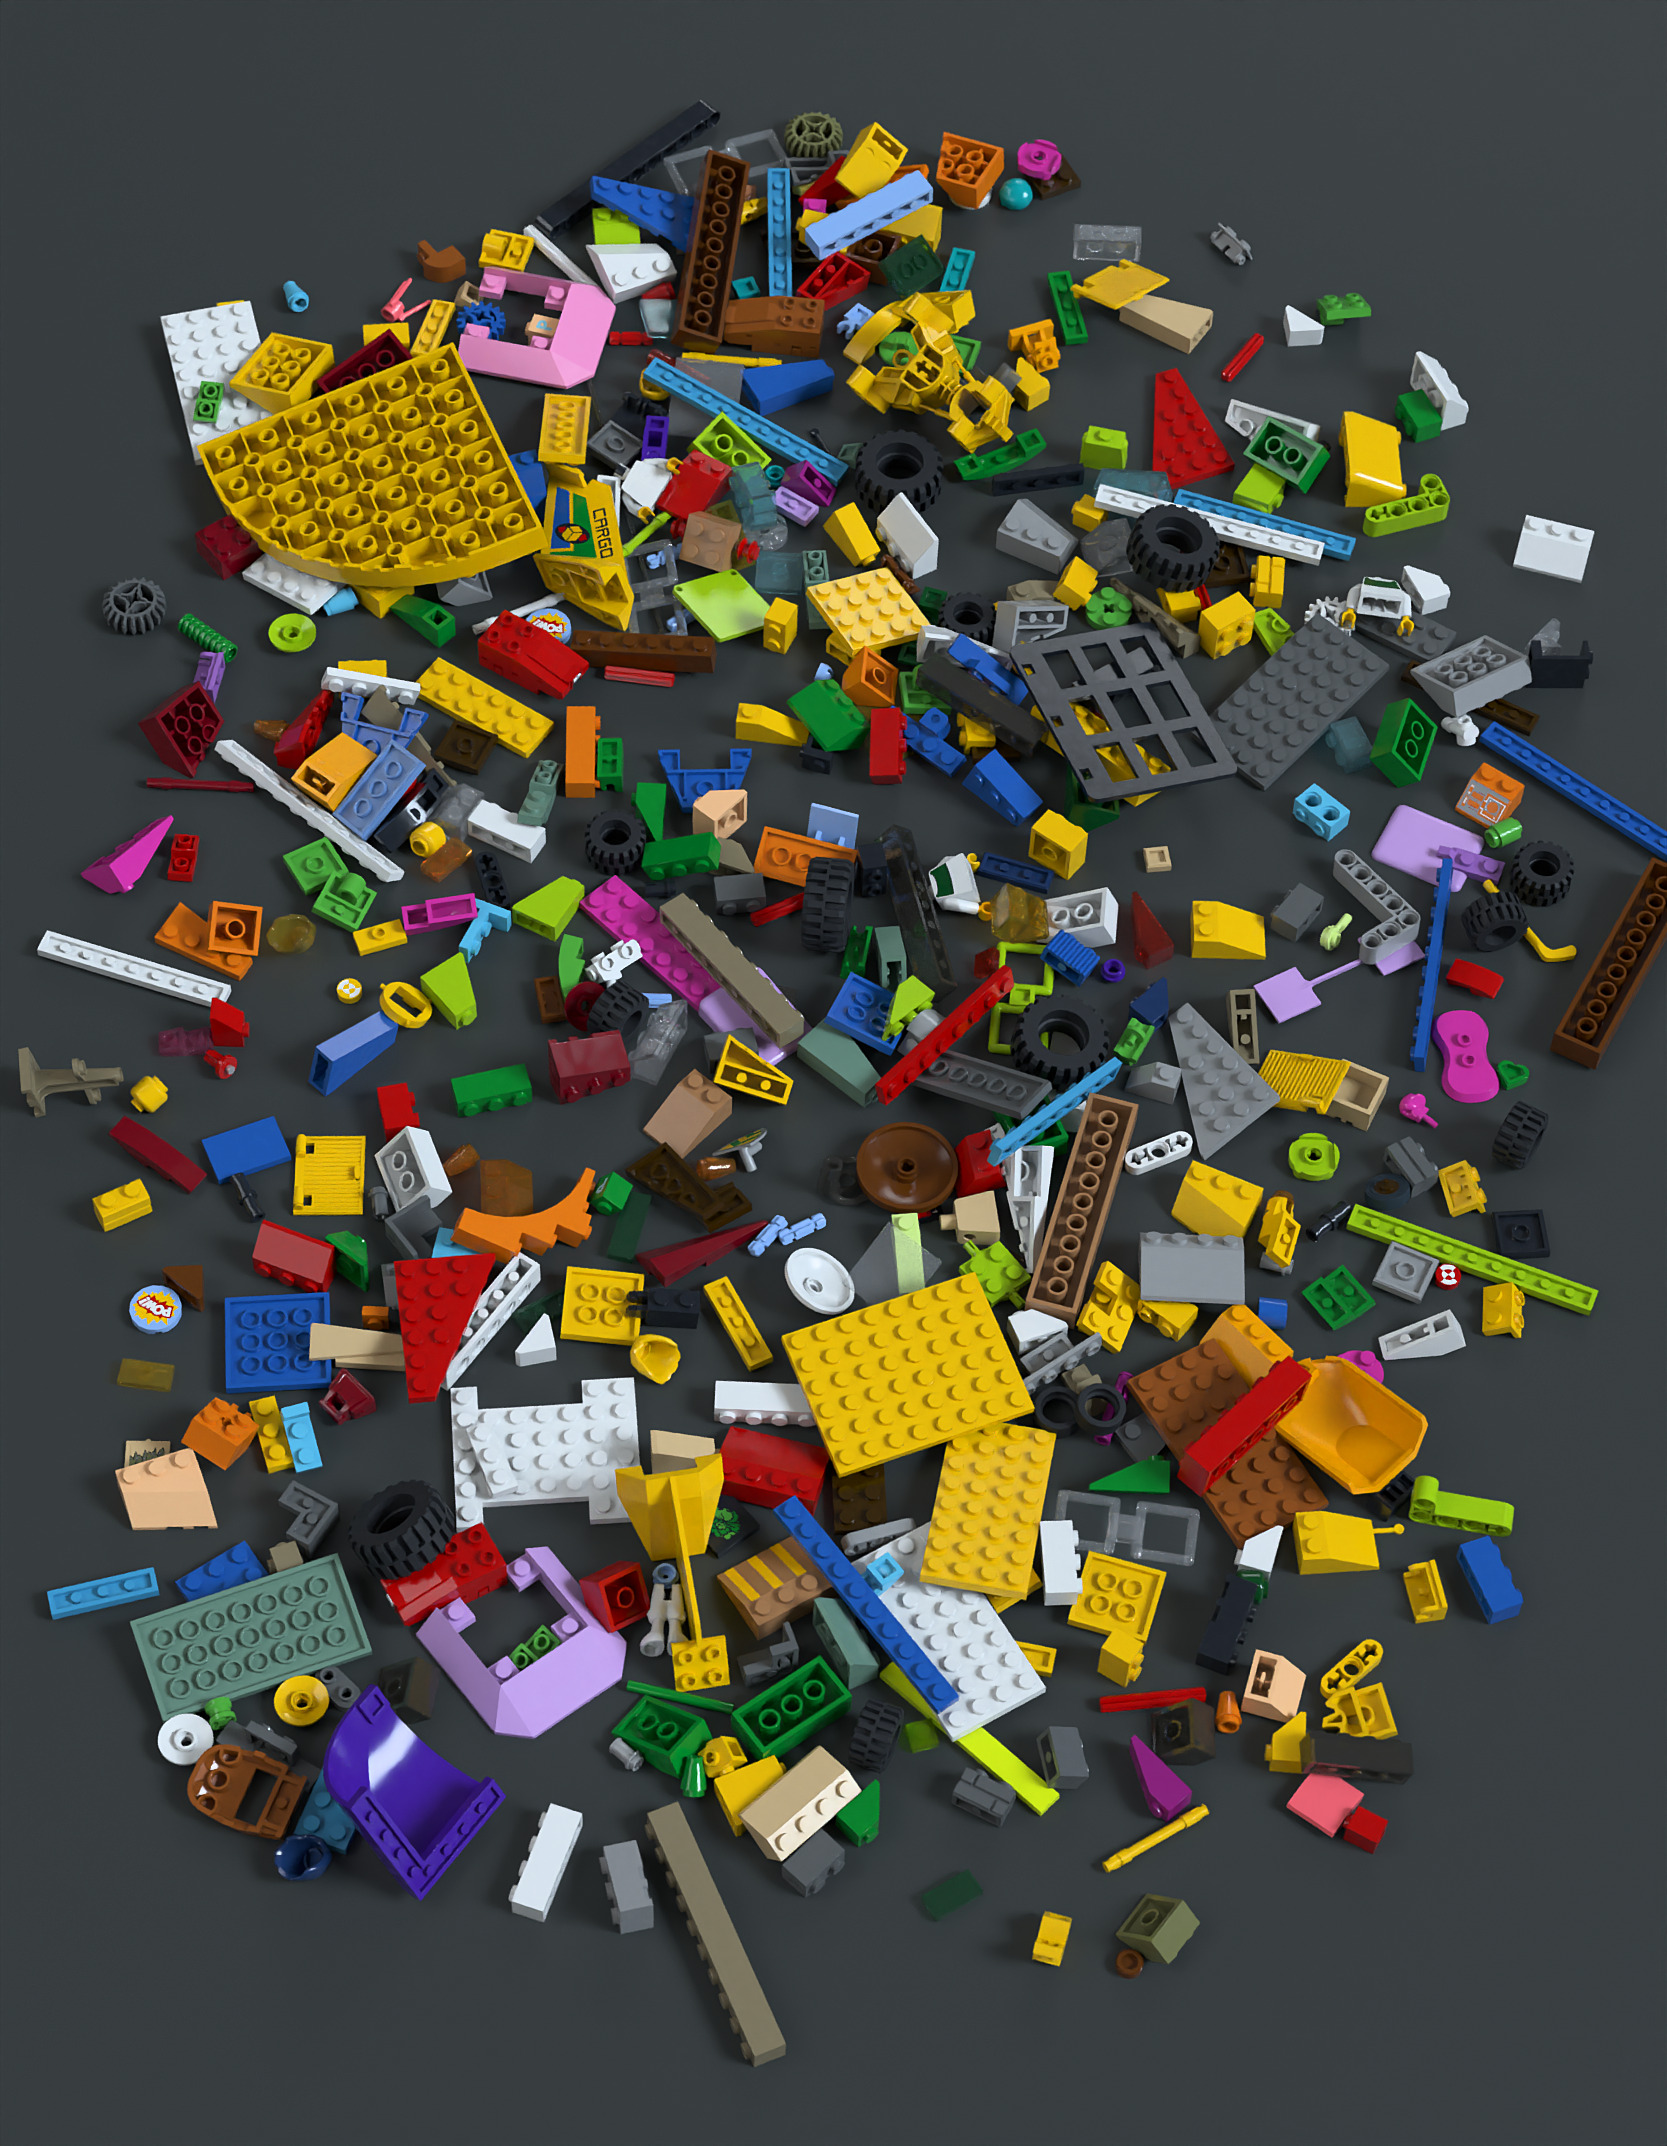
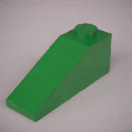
M637 782V791L632 792L631 806H636V817L642 821V826L645 827L649 843L663 840L666 784Z
M1150 1455L1148 1460H1142L1091 1483L1088 1486V1492L1167 1495L1170 1483V1461H1164V1456Z

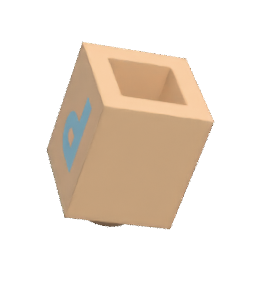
M534 314L532 321L528 322L525 328V335L528 336V345L530 346L533 336L553 339L559 319Z

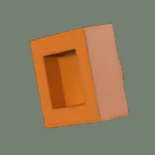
M363 1306V1328L371 1330L389 1329V1307Z

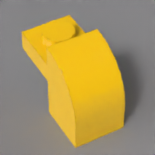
M1045 1911L1038 1938L1034 1945L1032 1959L1060 1966L1072 1918Z

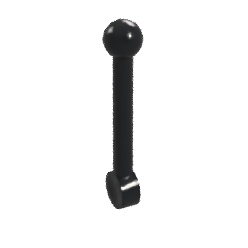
M817 428L811 429V437L816 438L823 451L831 455L819 436V430Z

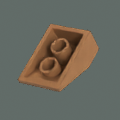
M694 1069L677 1084L644 1127L643 1132L660 1145L667 1142L683 1159L732 1114V1097Z

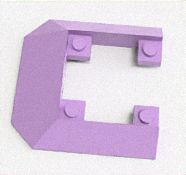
M548 1546L525 1548L524 1555L507 1565V1577L519 1592L539 1579L568 1614L551 1626V1631L562 1644L521 1672L508 1656H505L488 1669L484 1666L459 1635L460 1631L476 1621L475 1615L460 1597L441 1610L436 1607L416 1633L417 1638L496 1735L535 1739L622 1679L627 1642L618 1631L608 1633L587 1608L581 1586Z

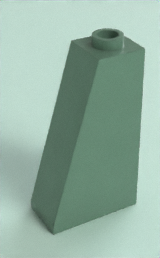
M824 1018L797 1043V1057L865 1108L870 1102H875L878 1099L875 1084L881 1077L851 1036L824 1023Z

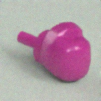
M1419 1093L1405 1095L1399 1104L1400 1112L1405 1117L1418 1123L1423 1119L1433 1128H1436L1438 1123L1427 1115L1429 1109L1425 1107V1096Z

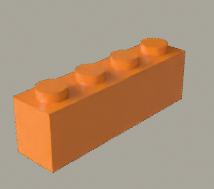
M567 706L566 798H595V788H600V780H597V774H595L598 759L596 750H598V738H600V735H596V730H600V716H596V706Z

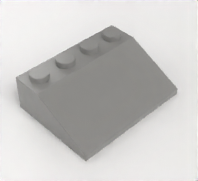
M1486 635L1410 670L1411 675L1438 706L1455 717L1464 716L1467 712L1483 707L1486 703L1502 698L1505 694L1519 690L1524 685L1532 682L1529 657Z
M1154 1231L1140 1233L1138 1267L1141 1300L1244 1305L1243 1237L1233 1235L1225 1237L1211 1236L1208 1234L1185 1235L1183 1233L1160 1234Z

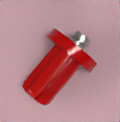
M215 1050L206 1051L204 1061L215 1068V1073L219 1078L227 1079L234 1073L237 1067L235 1057L232 1055L223 1056Z

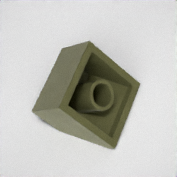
M1147 1893L1115 1935L1148 1960L1169 1965L1176 1958L1178 1951L1185 1942L1192 1937L1194 1930L1200 1922L1183 1900Z

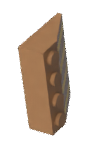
M792 1537L777 1543L717 1576V1580L757 1640L781 1629L784 1622L789 1621V1623H792L812 1612L814 1599L819 1597L836 1599L840 1597Z

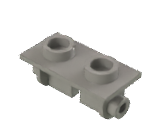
M1218 223L1220 230L1211 234V242L1222 252L1229 246L1230 248L1225 252V255L1235 264L1242 265L1246 260L1245 257L1252 260L1253 258L1249 252L1251 247L1243 239L1239 241L1236 238L1237 235L1229 226L1225 228L1222 224Z

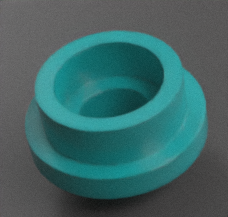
M777 465L768 467L764 473V482L771 487L782 486L780 483L785 471Z

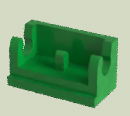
M598 738L597 780H600L601 789L606 791L607 784H613L616 792H623L624 750L622 738Z
M855 925L851 927L840 972L841 979H847L851 972L865 979L872 944V926H866L864 933L856 932L857 928Z

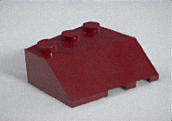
M200 681L181 687L143 718L138 725L163 764L191 779L197 773L196 768L198 764L204 760L205 752L209 744L213 743L224 720Z
M619 1030L594 1033L587 1039L578 1040L577 1036L568 1037L567 1042L560 1043L556 1039L548 1040L549 1080L561 1105L568 1102H576L580 1098L591 1094L596 1095L603 1090L614 1086L619 1087L631 1081L630 1064Z

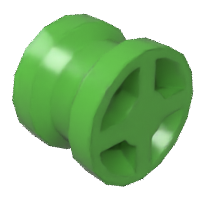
M218 1697L205 1704L204 1709L206 1714L210 1716L209 1724L211 1729L221 1730L226 1727L230 1720L236 1722V1715L230 1709L232 1707L230 1698Z

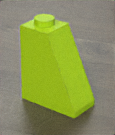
M564 876L558 878L514 904L512 907L513 922L555 942L579 909V902L585 898L584 885L575 879H569Z
M461 952L420 977L421 991L428 999L432 1000V1003L456 1030L464 1025H469L477 1017L476 1002L464 955Z

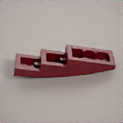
M126 1116L108 1133L114 1141L147 1168L149 1165L167 1181L171 1179L189 1195L207 1175L201 1168L166 1141Z

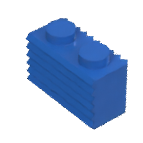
M1061 929L1046 945L1040 959L1080 987L1094 971L1100 957L1096 956V953L1091 948L1080 944L1072 934Z

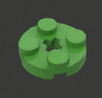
M1105 587L1101 591L1092 594L1086 604V620L1096 630L1126 626L1130 622L1132 603L1125 595L1111 587ZM1104 609H1111L1113 610V613H1105Z

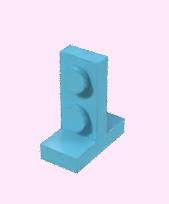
M475 898L478 918L473 919L459 944V952L464 955L465 962L469 963L472 956L478 954L481 940L484 936L487 937L489 935L491 927L508 933L512 926L511 911Z
M307 1402L281 1408L280 1412L296 1474L322 1467Z

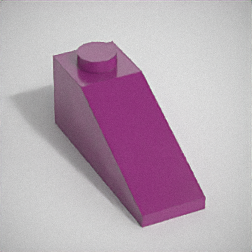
M1134 1735L1130 1741L1129 1752L1148 1807L1153 1815L1158 1818L1161 1817L1167 1823L1190 1803L1193 1791Z

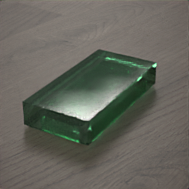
M969 1869L921 1896V1901L935 1921L938 1922L983 1895V1889Z

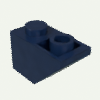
M1162 977L1157 983H1151L1143 995L1135 997L1130 1002L1129 1021L1133 1017L1142 1024L1154 1026V1033L1167 1023L1169 1006L1166 978Z

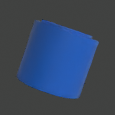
M1259 1297L1257 1317L1270 1329L1284 1330L1287 1320V1300Z

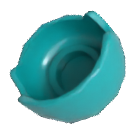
M1011 178L1005 181L1000 188L999 197L1001 204L1010 210L1024 209L1032 201V190L1025 180Z

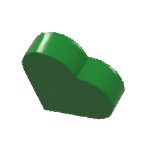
M1508 1060L1501 1061L1497 1065L1496 1073L1506 1091L1527 1082L1529 1070L1526 1066L1515 1065Z

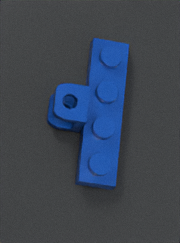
M931 708L917 723L902 712L903 716L907 717V730H903V738H906L907 747L952 778L967 760L963 754L943 741L951 730L948 716L937 708Z

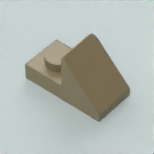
M1085 1364L1061 1374V1380L1066 1388L1076 1392L1078 1396L1087 1386L1102 1383L1099 1375L1092 1376ZM1101 1398L1089 1399L1085 1404V1409L1093 1417L1106 1410L1108 1401Z

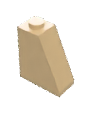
M650 1430L652 1474L695 1468L694 1457L719 1454L720 1448L715 1449L714 1439Z

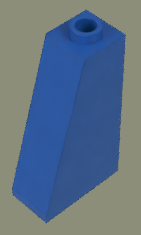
M822 359L743 369L740 371L739 386L757 414L764 416L833 390L835 375L833 369L828 367Z
M381 1010L316 1046L308 1082L324 1096L329 1095L395 1042L399 1025Z

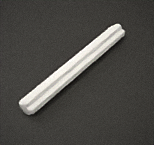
M533 225L524 228V236L533 237L534 245L574 282L598 286Z

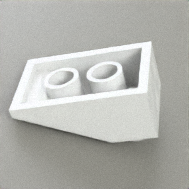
M1108 887L1042 900L1039 903L1036 940L1041 943H1049L1063 929L1064 932L1072 934L1084 947L1093 948L1113 944L1116 939L1118 903Z

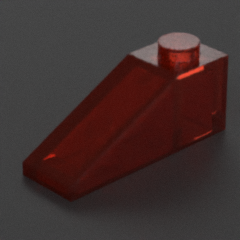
M1137 891L1133 892L1130 910L1134 955L1137 961L1142 962L1148 970L1172 959L1174 943Z

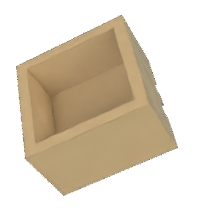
M1351 1062L1325 1115L1332 1118L1340 1117L1342 1122H1352L1354 1127L1367 1132L1386 1094L1389 1077Z

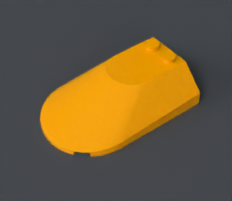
M1326 1355L1325 1359L1311 1360V1358H1306L1298 1361L1297 1363L1312 1375L1303 1400L1274 1429L1287 1443L1352 1494L1379 1492L1416 1458L1428 1427L1425 1416L1346 1359Z

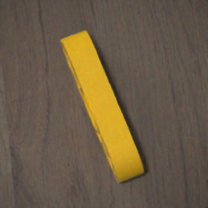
M1372 1639L1363 1641L1326 1673L1320 1684V1692L1323 1697L1329 1699L1335 1692L1353 1687L1375 1668L1382 1658L1383 1648L1381 1644ZM1366 1650H1367L1368 1652H1370V1651H1372V1650L1375 1651V1655H1374V1656H1373V1655H1369V1656L1364 1660V1663L1362 1662V1659H1363L1364 1656H1365ZM1348 1664H1353L1359 1669V1673L1349 1675L1345 1672L1344 1667ZM1340 1676L1342 1680L1339 1681L1337 1689H1328V1684L1330 1683L1331 1685H1333L1335 1682L1338 1681Z

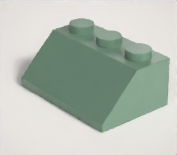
M819 1597L814 1599L813 1625L847 1689L850 1690L877 1678L878 1667L880 1666L879 1658L876 1652H871L867 1646L868 1638L863 1629H858L855 1623L856 1616L853 1611L846 1607L843 1599Z

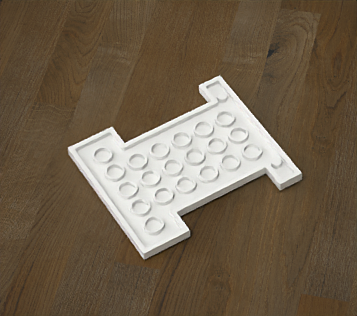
M634 1377L582 1380L583 1403L478 1409L477 1387L450 1388L457 1533L478 1523H483V1507L589 1501L590 1525L631 1522L617 1494L614 1469L640 1466ZM490 1420L518 1484V1491L495 1499L491 1495L466 1435V1428Z

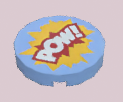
M550 608L539 609L531 613L526 621L544 629L563 644L570 638V620L559 610Z
M152 1285L143 1288L134 1295L130 1302L129 1312L133 1324L140 1331L147 1334H155V1332L161 1331L164 1333L171 1330L179 1322L182 1314V1305L179 1296L172 1289L165 1286Z

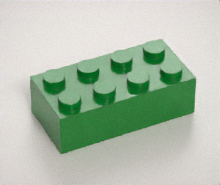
M818 1656L732 1712L731 1728L757 1761L775 1755L777 1759L849 1712L852 1706V1695L822 1657Z

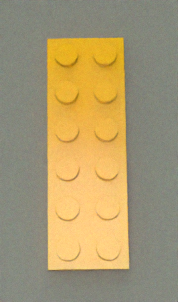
M545 394L538 461H543L547 464L567 463L571 466L585 464L591 397Z
M439 657L415 682L420 683L419 699L458 721L497 734L499 744L525 759L531 755L554 729V722Z

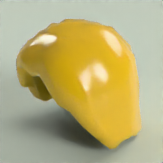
M655 1334L640 1335L635 1339L630 1350L632 1366L640 1374L662 1385L676 1371L678 1361L681 1358L677 1344L674 1341Z

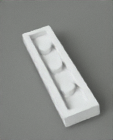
M327 667L321 680V689L372 697L376 689L383 684L387 688L386 696L390 701L414 705L420 693V683Z

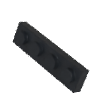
M1083 463L995 474L992 479L993 497L1083 485L1084 465Z

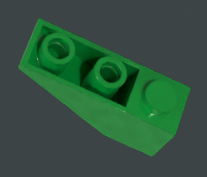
M406 594L390 606L391 611L438 648L456 635L455 617L436 603Z

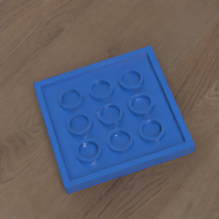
M329 1292L225 1298L227 1394L329 1388L332 1383L331 1359L309 1361L311 1324L330 1325Z

